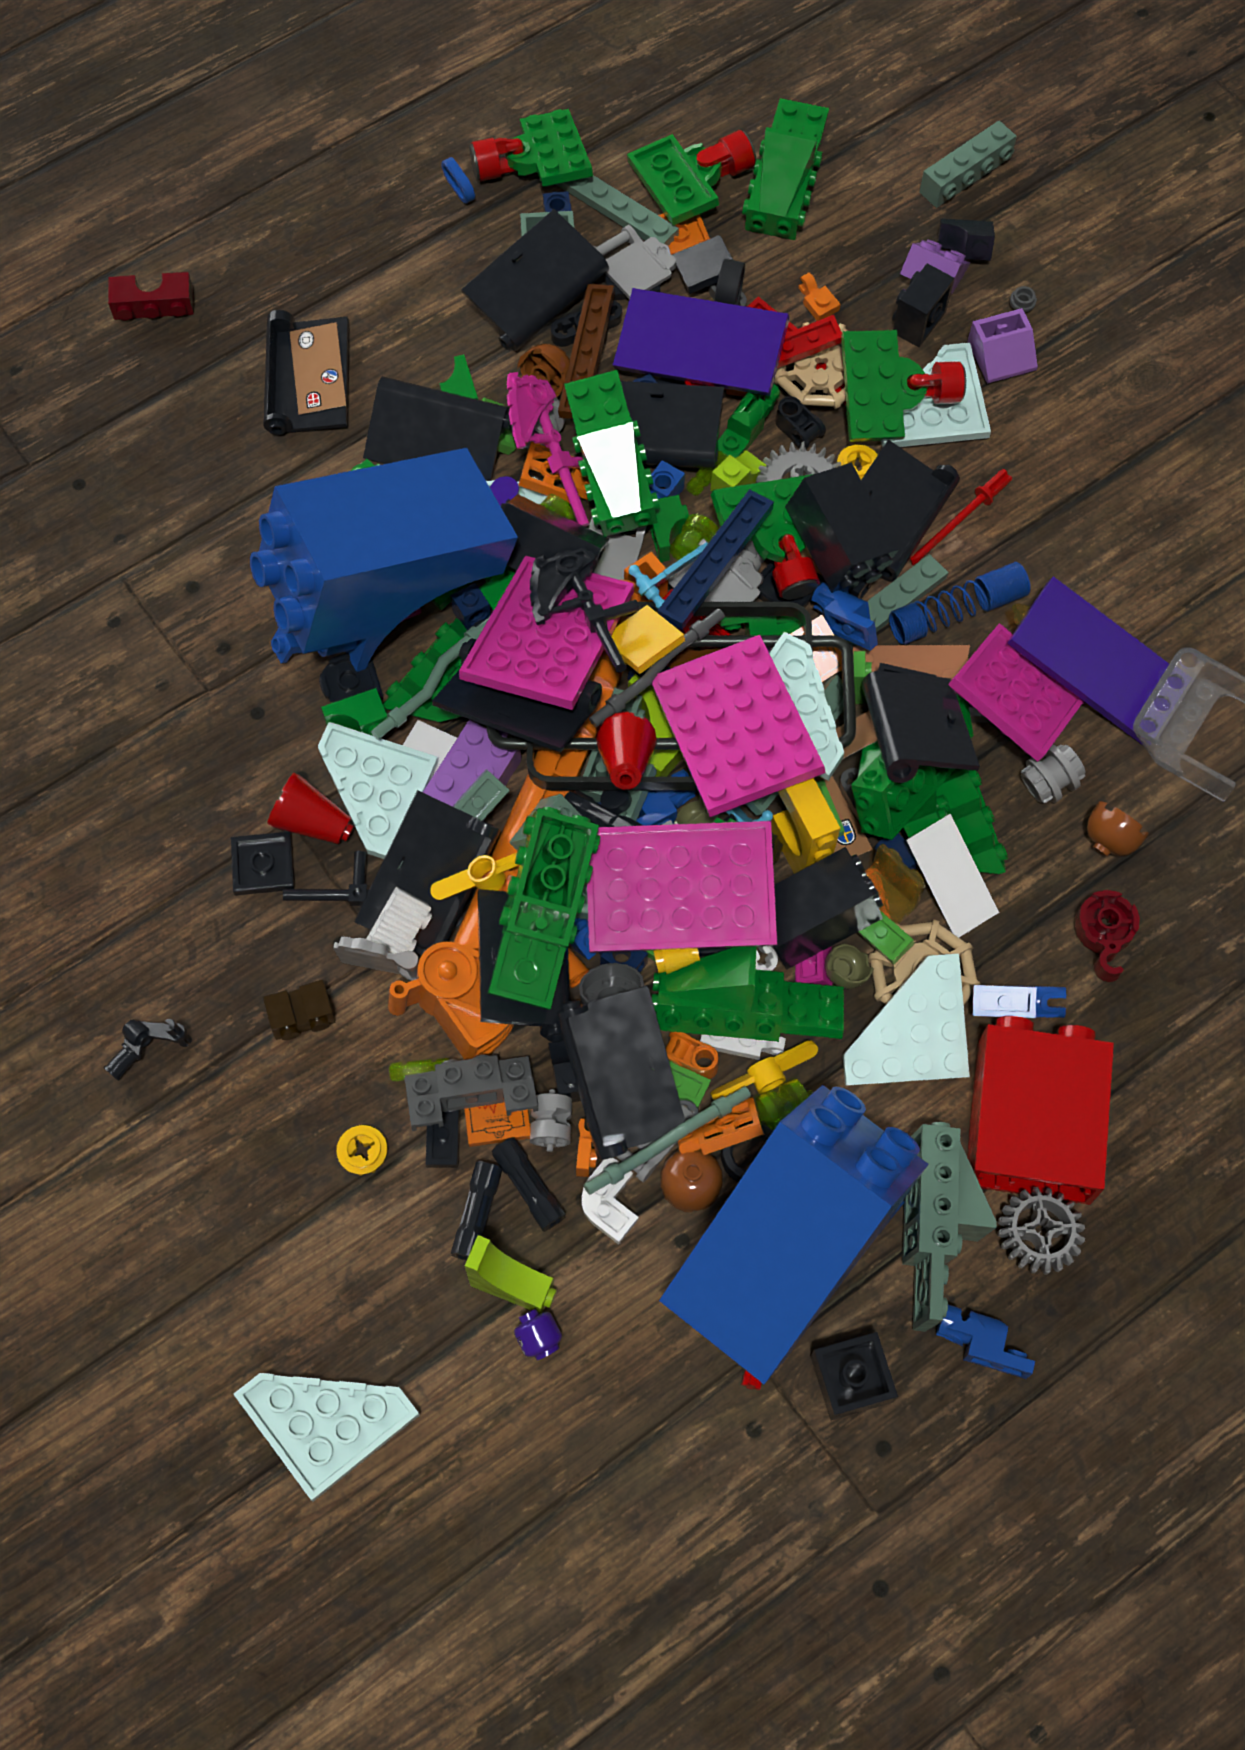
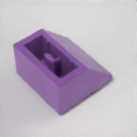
M927 239V241L922 240L920 243L912 244L900 274L911 279L916 271L920 272L928 263L955 278L951 294H953L967 271L970 262L964 260V254L954 250L945 252L941 250V244Z
M1023 308L972 322L967 342L971 344L973 355L987 384L1037 370L1033 329Z

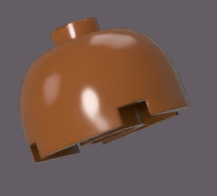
M538 344L520 357L517 369L520 367L522 374L520 378L525 375H534L538 380H548L557 398L562 394L570 359L558 346Z
M1099 801L1093 809L1087 825L1088 835L1095 843L1092 848L1105 857H1108L1110 853L1119 857L1134 853L1143 844L1149 833L1147 831L1141 833L1140 830L1143 826L1120 809L1114 807L1112 811L1105 809L1107 803Z
M700 1149L682 1154L678 1150L664 1163L660 1173L661 1189L665 1200L678 1210L683 1212L705 1210L720 1195L723 1186V1173L717 1159L710 1153L703 1155Z

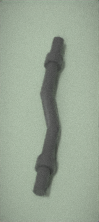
M717 608L702 621L697 620L689 627V631L684 634L685 642L654 663L641 678L619 695L614 694L606 700V705L589 718L590 722L597 727L606 718L623 711L626 708L625 704L650 686L657 674L663 671L672 658L695 640L700 641L707 636L709 630L725 618L722 610Z

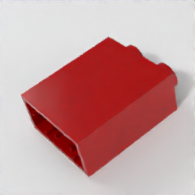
M1018 1016L1000 1017L996 1020V1025H987L977 1043L967 1158L982 1189L1020 1194L1022 1190H1027L1031 1195L1033 1188L1038 1187L1043 1195L1047 1188H1051L1053 1198H1056L1059 1193H1063L1064 1199L1062 1201L1091 1205L1105 1187L1114 1043L1095 1040L1096 1032L1085 1026H1062L1058 1029V1034L1033 1031L1034 1023L1027 1018Z

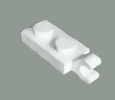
M701 1034L700 1042L712 1046L718 1052L760 1060L761 1052L776 1056L783 1053L786 1038L779 1037V1042Z

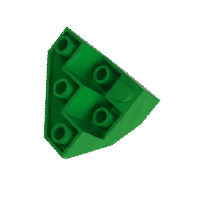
M458 618L450 625L445 622L436 631L435 635L438 638L425 653L420 651L410 662L413 667L400 683L396 680L386 690L385 694L388 697L383 704L386 709L400 708L423 689L438 658L460 641L467 631ZM459 656L448 664L433 696L410 715L436 722L462 717L432 705V700L461 668Z
M954 769L952 774L903 828L908 837L911 838L951 814L978 871L1002 874L1006 872L1005 860L1008 859V854L1003 843H999L992 823L995 822V817L990 806H986L979 786L982 785L980 775L975 770Z

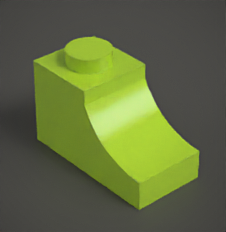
M747 450L736 458L729 455L712 471L710 491L753 484L756 482L757 476L760 475L759 466L767 467V465Z

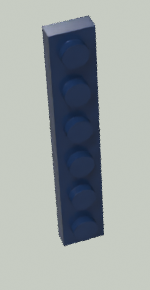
M749 489L657 610V613L673 626L683 630L773 510L774 502Z

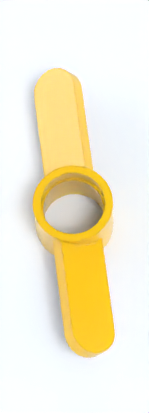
M517 852L497 861L487 855L479 856L469 864L468 869L435 882L431 886V895L437 900H444L473 887H477L478 890L498 891L505 882L503 871L518 866V864H515ZM491 871L488 876L482 878L484 874Z
M810 1040L775 1057L765 1058L752 1065L747 1070V1074L714 1089L710 1093L713 1100L721 1096L726 1097L752 1083L759 1094L769 1092L786 1081L783 1074L784 1071L813 1058L818 1052V1046L814 1041Z

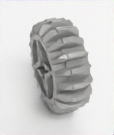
M1038 1187L1033 1188L1031 1195L1027 1190H1022L1020 1198L1016 1196L1011 1197L1009 1200L1010 1205H1005L1002 1209L1005 1216L998 1219V1224L1005 1227L997 1232L998 1237L1007 1238L1001 1244V1248H1011L1012 1252L1008 1256L1009 1260H1013L1018 1256L1021 1259L1018 1267L1022 1269L1029 1263L1031 1273H1036L1039 1266H1041L1044 1275L1051 1272V1266L1056 1272L1061 1271L1063 1263L1068 1266L1071 1265L1074 1261L1072 1256H1078L1081 1253L1077 1245H1082L1085 1242V1238L1077 1234L1085 1230V1225L1075 1222L1081 1217V1213H1071L1070 1210L1074 1206V1202L1070 1201L1066 1205L1061 1201L1064 1199L1063 1193H1059L1056 1198H1053L1051 1188H1047L1043 1195ZM1033 1208L1031 1223H1025L1023 1227H1017L1019 1214L1026 1209ZM1047 1210L1056 1215L1060 1221L1052 1220L1048 1216ZM1038 1225L1043 1226L1042 1229H1046L1047 1233L1045 1236H1041L1040 1232H1036L1035 1228ZM1065 1234L1062 1249L1050 1254L1051 1239ZM1022 1240L1030 1241L1034 1245L1036 1252L1029 1249Z

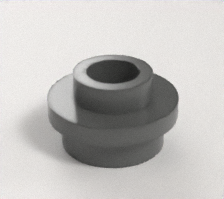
M1027 286L1018 287L1010 296V305L1015 310L1023 308L1024 312H1029L1035 307L1037 302L1035 292Z

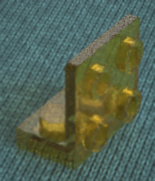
M882 843L877 849L873 865L865 872L868 878L872 880L884 905L879 910L897 925L918 907L926 885L923 877L916 870H910L902 862V858L893 848L889 849Z

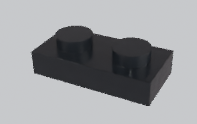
M460 1109L442 1112L444 1126L439 1127V1124L427 1125L426 1168H458Z

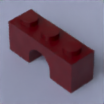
M189 272L162 273L161 285L156 290L150 292L139 289L135 275L108 277V304L113 319L129 320L135 318L194 315L193 286Z

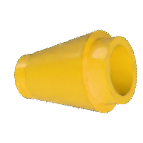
M698 949L653 950L658 973L666 972L670 974L700 961Z

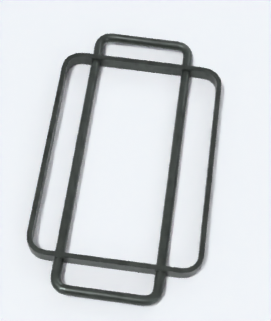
M638 602L639 610L646 605L655 612L658 610L654 602ZM703 602L693 616H708L719 608L725 616L795 617L804 625L805 635L792 636L810 644L812 652L813 647H835L839 649L842 654L844 734L839 737V741L842 743L843 749L853 742L856 735L854 659L852 647L847 640L833 635H812L810 613L798 603ZM636 612L624 616H632ZM707 635L700 641L695 640L688 647H728L757 635ZM760 635L766 647H774L781 635ZM487 726L488 738L496 747L506 750H527L529 778L542 789L697 790L692 777H642L636 787L620 789L612 783L610 777L544 776L534 768V750L552 749L522 738L503 737L499 734L498 729ZM572 738L563 750H598L596 738ZM657 738L655 750H680L675 738Z

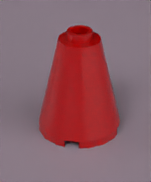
M632 712L615 713L606 718L596 736L598 750L610 779L616 787L620 789L636 787L640 783L656 748L655 728L648 719L634 716Z
M293 773L283 787L280 799L276 800L267 821L268 825L272 826V828L339 844L341 839L347 841L354 828L350 824L352 818L301 775Z

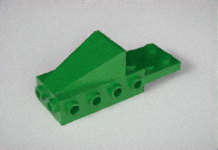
M782 98L779 99L772 127H766L765 137L761 141L759 155L762 158L761 160L756 159L753 175H756V179L750 180L748 195H751L750 199H745L742 215H746L745 230L796 240L799 227H803L807 211H803L804 207H809L812 191H809V188L815 186L817 171L814 170L815 167H820L823 151H819L829 108Z
M618 370L565 383L564 386L577 436L572 437L576 454L582 452L583 460L578 461L582 477L588 476L590 484L584 485L588 501L594 500L596 508L591 509L594 525H600L603 536L607 537L658 523L655 512L656 509H660L657 493H651L649 485L654 484L650 468L644 469L642 461L647 460L644 445L637 444L636 438L641 436L637 420L632 421Z
M956 693L970 738H972L974 734L968 702ZM878 740L864 747L858 777L851 784L861 832L892 840L952 774L954 768L919 765L916 775L911 780L904 783H896L887 776Z
M551 807L538 808L532 816H527L525 820L523 834H526L527 838L525 846H519L515 858V864L519 865L517 877L511 876L507 889L509 897L501 912L499 925L504 926L503 936L488 990L490 995L550 1010L565 950L575 940L577 926L574 925L576 914L581 913L585 901V896L581 894L584 883L588 884L593 868L592 865H589L591 855L596 853L600 842V836L597 835L598 824L591 823L589 818L573 815L569 817L562 815L560 810Z
M757 946L733 947L700 958V961L670 974L666 972L654 973L653 991L659 992L658 994H652V1002L655 1013H657L656 1017L660 1031L779 1042L780 1033L842 1039L844 1031V987L784 981V972L756 970Z

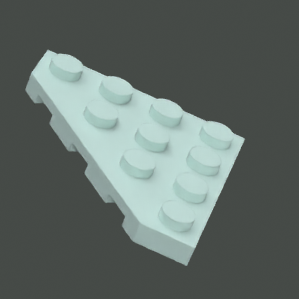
M970 343L944 345L938 351L934 360L923 369L925 374L931 375L935 362H961L965 367L967 380L964 399L960 403L935 404L932 397L923 398L915 409L903 413L905 438L903 440L890 441L899 447L990 437L991 429ZM881 441L882 448L887 441Z
M784 632L769 654L824 764L826 773L819 776L829 781L844 757L843 746L836 732L835 721L830 706L826 701L824 687L813 660L810 644Z
M329 722L319 742V752L367 853L384 859L416 791L423 792L430 782L438 764V757L381 738L377 740L372 735Z
M959 954L926 956L919 967L896 991L860 1036L843 1053L845 1086L970 1077Z
M259 1373L234 1393L239 1403L313 1502L420 1416L399 1387L393 1386L384 1387L364 1383L335 1382L316 1378L287 1377Z

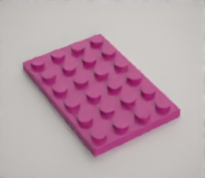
M525 556L459 670V679L573 710L604 647L596 631L591 633L585 622L584 610L581 608L568 612L563 610L554 613L545 621V624H536L532 612L533 606H531L530 578L532 577V566L536 558ZM592 573L590 577H586L584 581L587 589L593 592L595 605L601 604L603 610L629 602L634 593V583ZM574 587L570 589L558 606L562 605V602L578 597ZM621 617L607 621V627L611 635Z
M760 635L658 673L651 684L709 817L826 773L824 764Z
M771 821L598 827L597 835L600 836V842L596 853L591 855L589 865H592L593 868L587 884L590 953L777 945Z

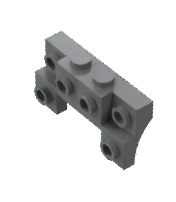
M478 1055L468 1060H446L442 1064H436L435 1071L404 1075L412 1131H416V1127L433 1124H439V1127L444 1126L442 1112L503 1102L505 1103L507 1116H510L511 1112L527 1109H533V1112L538 1111L528 1056L498 1061L497 1055Z

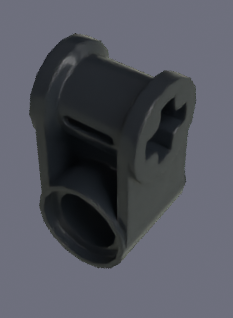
M792 396L781 399L775 420L776 426L799 449L802 442L805 443V448L807 449L812 440L816 437H822L826 433L825 425L821 419L807 409L799 399Z

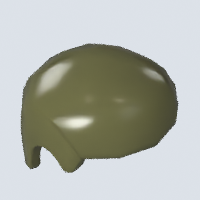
M699 796L698 801L690 802L679 810L674 824L713 823L718 814L709 817L701 796Z
M841 944L832 948L825 959V971L828 978L835 986L844 987L847 990L862 986L868 981L874 968L869 966V955L867 953L861 952L855 946Z

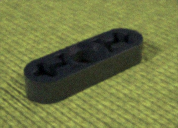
M614 300L610 313L615 315H610L607 330L618 326L622 321V306ZM581 311L552 323L551 340L555 345L566 347L574 344Z

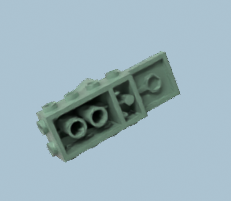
M934 1122L931 1125L923 1124L911 1136L920 1148L917 1156L929 1164L904 1201L902 1265L915 1266L914 1331L926 1332L943 1321V1317H946L948 1300L946 1297H943L944 1285L947 1284L949 1277V1268L946 1264L961 1252L962 1240L978 1242L997 1227V1221L960 1142L961 1129L951 1128L950 1124L945 1122Z

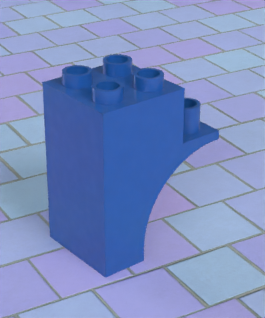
M462 448L275 486L269 512L262 514L259 518V530L262 540L259 551L251 553L250 567L256 584L259 587L269 586L275 598L274 616L279 629L284 634L293 633L303 654L318 651L322 657L346 652L349 653L350 661L358 672L367 668L373 653L383 639L414 611L436 597L459 586L503 574L518 536L469 450Z
M822 1085L779 1122L659 1300L763 1384L769 1380L786 1360L853 1267L904 1204V1198L929 1165L917 1156L920 1148L911 1136L895 1127H887L885 1131L863 1115L866 1110L863 1102L855 1094L841 1087H833L830 1091Z

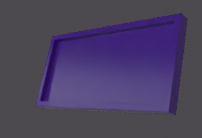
M632 288L613 367L623 371L646 375L650 373L652 376L770 396L790 317L788 313Z
M1054 576L1048 580L1007 642L1008 645L1143 746L1151 742L1189 681L1188 677Z

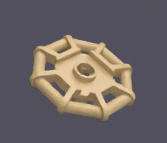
M809 322L802 323V327L809 325ZM839 324L842 333L843 331H848L846 325ZM839 345L794 362V370L787 372L786 366H783L776 371L774 384L780 385L790 396L799 399L803 405L831 406L837 409L846 401L845 388L838 393L835 391L845 383L842 348ZM817 363H825L827 369L819 368L817 370ZM796 380L804 390L801 391L791 381ZM816 390H823V393H828V395L810 394L816 393Z
M933 919V922L899 925L896 923L909 936L929 934V938L921 943H915L894 965L877 950L869 954L868 962L874 968L872 973L875 987L874 998L877 1002L881 1001L885 1005L893 996L892 993L897 991L926 956L959 954L964 976H961L963 1004L973 994V984L980 985L976 977L972 956L973 946L941 926L938 920ZM938 937L954 950L949 952L935 942V938ZM883 966L892 967L894 982L886 986Z

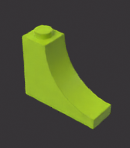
M635 674L628 681V687L641 677ZM650 685L638 694L642 695V710L646 711L645 717L655 728L656 738H675L653 687ZM654 750L648 764H653L656 768L657 773L655 777H667L683 759V755L680 750Z
M477 1236L465 1264L471 1287L529 1310L536 1308L538 1313L543 1312L545 1306L548 1308L552 1306L557 1293V1289L553 1288L554 1281L552 1277L519 1263L497 1249L489 1239Z

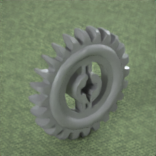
M791 442L789 452L781 445L779 447V456L774 450H771L770 459L767 457L763 459V463L767 467L759 466L758 469L761 472L756 478V483L782 479L789 471H791L790 478L803 476L804 472H806L805 475L817 474L839 467L841 462L833 464L834 454L825 459V447L820 453L816 454L815 443H813L809 451H806L804 442L801 443L799 450H796L794 443Z

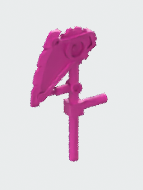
M518 372L509 373L507 376V389L509 390L507 404L510 407L509 419L510 424L513 425L512 433L517 449L525 448L529 441H533L536 444H544L547 448H550L552 456L547 458L551 471L553 474L560 475L577 523L584 527L588 526L590 523L569 470L571 468H580L578 461L583 460V457H571L569 451H562L559 443L561 435L554 429L549 417V413L553 410V399L556 397L554 390L548 380H538L534 375H525L520 378L518 377ZM539 419L544 434H534L531 436L534 426Z

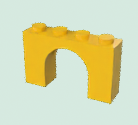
M814 777L778 791L787 810L773 815L771 820L772 832L778 836L779 841L783 844L782 852L794 874L833 854L840 832V826Z

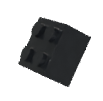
M928 263L920 272L916 271L909 287L907 290L902 289L895 302L898 307L894 312L892 321H894L893 330H897V336L917 347L923 344L947 311L954 277Z
M877 1332L813 1351L811 1360L830 1421L893 1403L898 1398Z

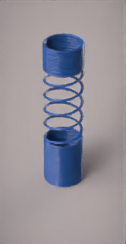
M1014 562L975 578V581H966L963 588L955 585L951 593L943 590L939 593L938 599L934 596H928L925 604L915 601L893 610L889 615L892 632L897 641L903 645L927 636L928 626L935 633L937 625L931 611L927 607V601L930 598L937 601L941 621L948 628L950 626V619L945 607L940 602V596L943 593L950 596L954 616L959 622H962V610L953 596V591L956 588H960L963 591L967 611L972 617H975L976 608L974 602L966 591L968 583L974 584L979 604L986 612L1028 596L1031 584L1026 570L1020 563ZM966 595L971 602L974 614H972V612L969 609L966 600ZM953 601L959 610L961 619L956 614ZM917 604H921L924 607L925 615ZM940 606H941V608L943 609V611H944V613H945V616H946V618H947V623H948V625L946 624V622H945L944 619H943ZM927 612L929 613L933 621L934 629L930 624Z

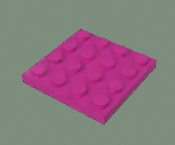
M999 623L948 685L960 697H963L977 709L982 716L998 727L1004 735L1019 745L1026 754L1038 762L1047 753L1084 701L1008 645L1007 642L1013 634Z

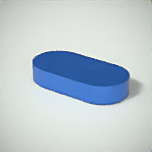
M450 157L443 160L441 166L444 176L460 200L465 204L475 200L472 184L454 158Z

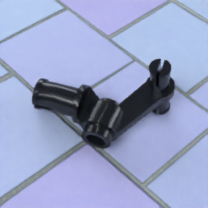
M134 1019L130 1020L122 1029L124 1034L123 1048L103 1068L119 1081L120 1077L136 1060L140 1061L142 1059L143 1047L148 1046L152 1038L179 1043L182 1047L189 1046L184 1040L186 1039L191 1044L192 1038L187 1034V1030L183 1025L175 1023L172 1019L165 1020L168 1024L164 1022L153 1023L136 1021Z

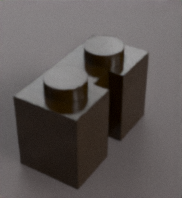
M323 979L299 986L298 990L291 992L284 990L263 996L271 1030L276 1040H291L298 1037L299 1033L309 1030L313 1032L327 1029L330 1024L336 1023Z

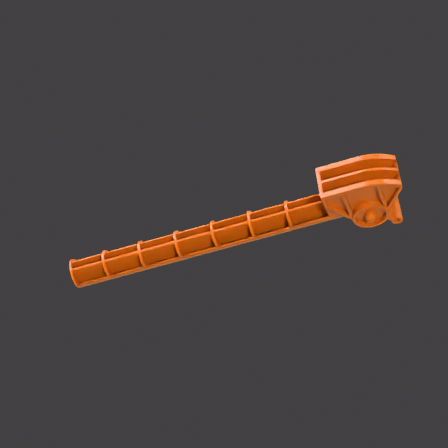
M622 580L634 583V593L629 601L636 599L637 602H653L648 600L645 595H640L636 582ZM621 616L616 627L631 616ZM605 649L589 677V680L602 685L599 702L573 738L596 737L600 725L595 727L589 718L606 705V700L612 696L614 688H617L623 672H616ZM538 750L534 758V768L544 776L578 777L590 750H563L561 753L555 750ZM527 774L491 857L497 861L517 852L509 842L541 799L562 794L565 797L569 791L572 792L573 790L542 789L535 785L529 778V774ZM519 865L503 871L505 882L498 891L507 892L511 876L517 877ZM491 871L484 874L482 878L488 876ZM478 888L454 941L436 943L426 949L418 963L416 980L408 983L401 980L394 981L390 986L388 1010L395 1016L402 1015L406 1011V1007L418 1003L425 1012L435 1017L464 1060L473 1059L478 1055L489 1056L500 1047L514 1027L513 1024L480 1022Z

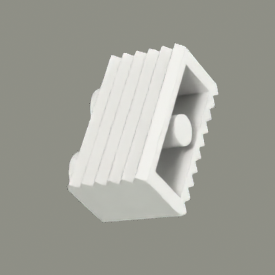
M396 886L366 939L385 945L388 953L396 954L404 951H413L417 940L414 939L420 928L424 930L432 917L430 913L431 907L425 901Z

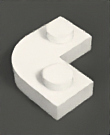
M614 1158L604 1159L586 1182L602 1174L605 1167L614 1162L616 1164L619 1162ZM631 1171L624 1175L623 1180L614 1185L608 1184L591 1195L583 1187L582 1208L585 1216L595 1227L618 1245L639 1218L615 1199L633 1177Z

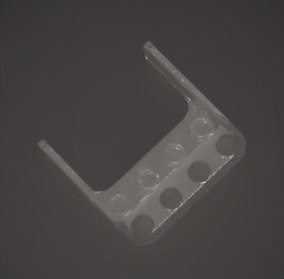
M1183 648L1175 654L1134 721L1133 729L1156 764L1224 802L1234 789L1236 783L1184 753L1219 698L1230 696L1245 704V676L1196 649Z

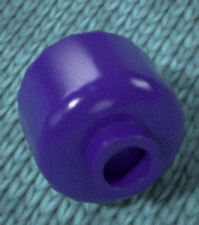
M535 1308L518 1317L521 1323L514 1329V1335L525 1356H535L536 1360H540L560 1348L558 1343L562 1339V1333L550 1312L538 1313Z

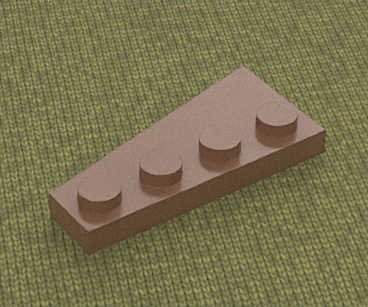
M877 645L871 651L861 646H853L852 651L853 659L854 651H865L866 662H872V672L878 671L880 663L934 674L937 677L951 678L952 680L967 662L970 645Z

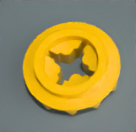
M851 445L840 452L837 462H841V466L852 462L854 466L857 458H859L862 469L860 471L856 469L862 479L878 454L868 446Z
M358 1125L348 1129L340 1137L337 1144V1157L340 1164L349 1173L360 1176L374 1173L377 1168L384 1164L388 1152L387 1143L382 1133L376 1128L367 1125ZM356 1140L364 1147H371L367 1151L369 1160L366 1161L361 1155H354L358 1151Z

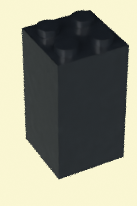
M852 462L804 477L785 506L831 593L841 589L846 592L855 588L861 582L872 583L882 576L881 572L893 562L892 558L899 551L897 543Z
M519 494L511 500L507 499L505 504H501L503 512L518 536L507 566L517 570L525 556L538 558L544 554L545 559L553 558L558 552L564 553L565 550L574 551L584 547L587 551L590 550L596 555L597 564L592 569V573H594L609 538Z
M846 847L774 885L777 945L773 946L786 970L883 919L879 908L884 905L872 880L868 878L857 854L851 856Z

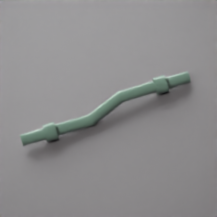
M490 616L477 627L472 626L464 633V637L443 653L438 658L423 689L400 708L395 707L387 714V718L371 731L377 740L394 727H400L407 721L406 717L433 696L448 664L459 656L462 644L468 642L471 638L477 639Z
M744 1086L727 1097L721 1096L711 1102L710 1107L681 1123L649 1146L618 1164L614 1162L605 1167L602 1174L583 1184L586 1192L591 1195L608 1184L614 1185L624 1179L626 1173L652 1159L689 1133L716 1117L722 1118L731 1113L733 1107L751 1097L748 1088Z

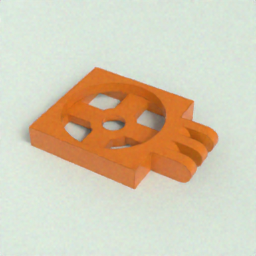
M531 441L518 486L570 504L565 489L554 485L555 480H561L560 475H552L546 471V469L550 468L548 461L540 462L536 460L547 459L552 456L550 448ZM580 468L569 469L579 497L588 500L584 486L590 484L588 476L582 477ZM529 469L540 472L544 476L543 481L530 477Z
M752 1097L732 1108L731 1113L722 1118L716 1117L678 1141L679 1151L683 1154L701 1149L703 1155H707L764 1135L754 1098ZM753 1120V1123L737 1128L739 1125ZM718 1132L723 1133V1134H720V1135H717V1136H714V1137H711V1138H708V1139L705 1138V1137H707V1136H710V1135L715 1134V1133H718Z

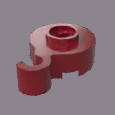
M1111 890L1093 893L1091 897L1084 901L1075 918V930L1078 938L1085 947L1099 954L1094 970L1098 978L1105 982L1117 981L1122 974L1123 968L1121 966L1114 968L1109 966L1107 962L1113 961L1118 952L1129 945L1137 933L1140 923V916L1135 904L1132 906L1127 899L1121 897L1122 893ZM1103 918L1108 919V923H1112V925H1111V926L1105 925V924L1102 922V919H1103Z

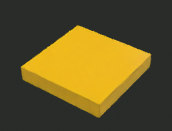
M648 605L615 627L611 635L623 660L639 674L685 642L684 634Z

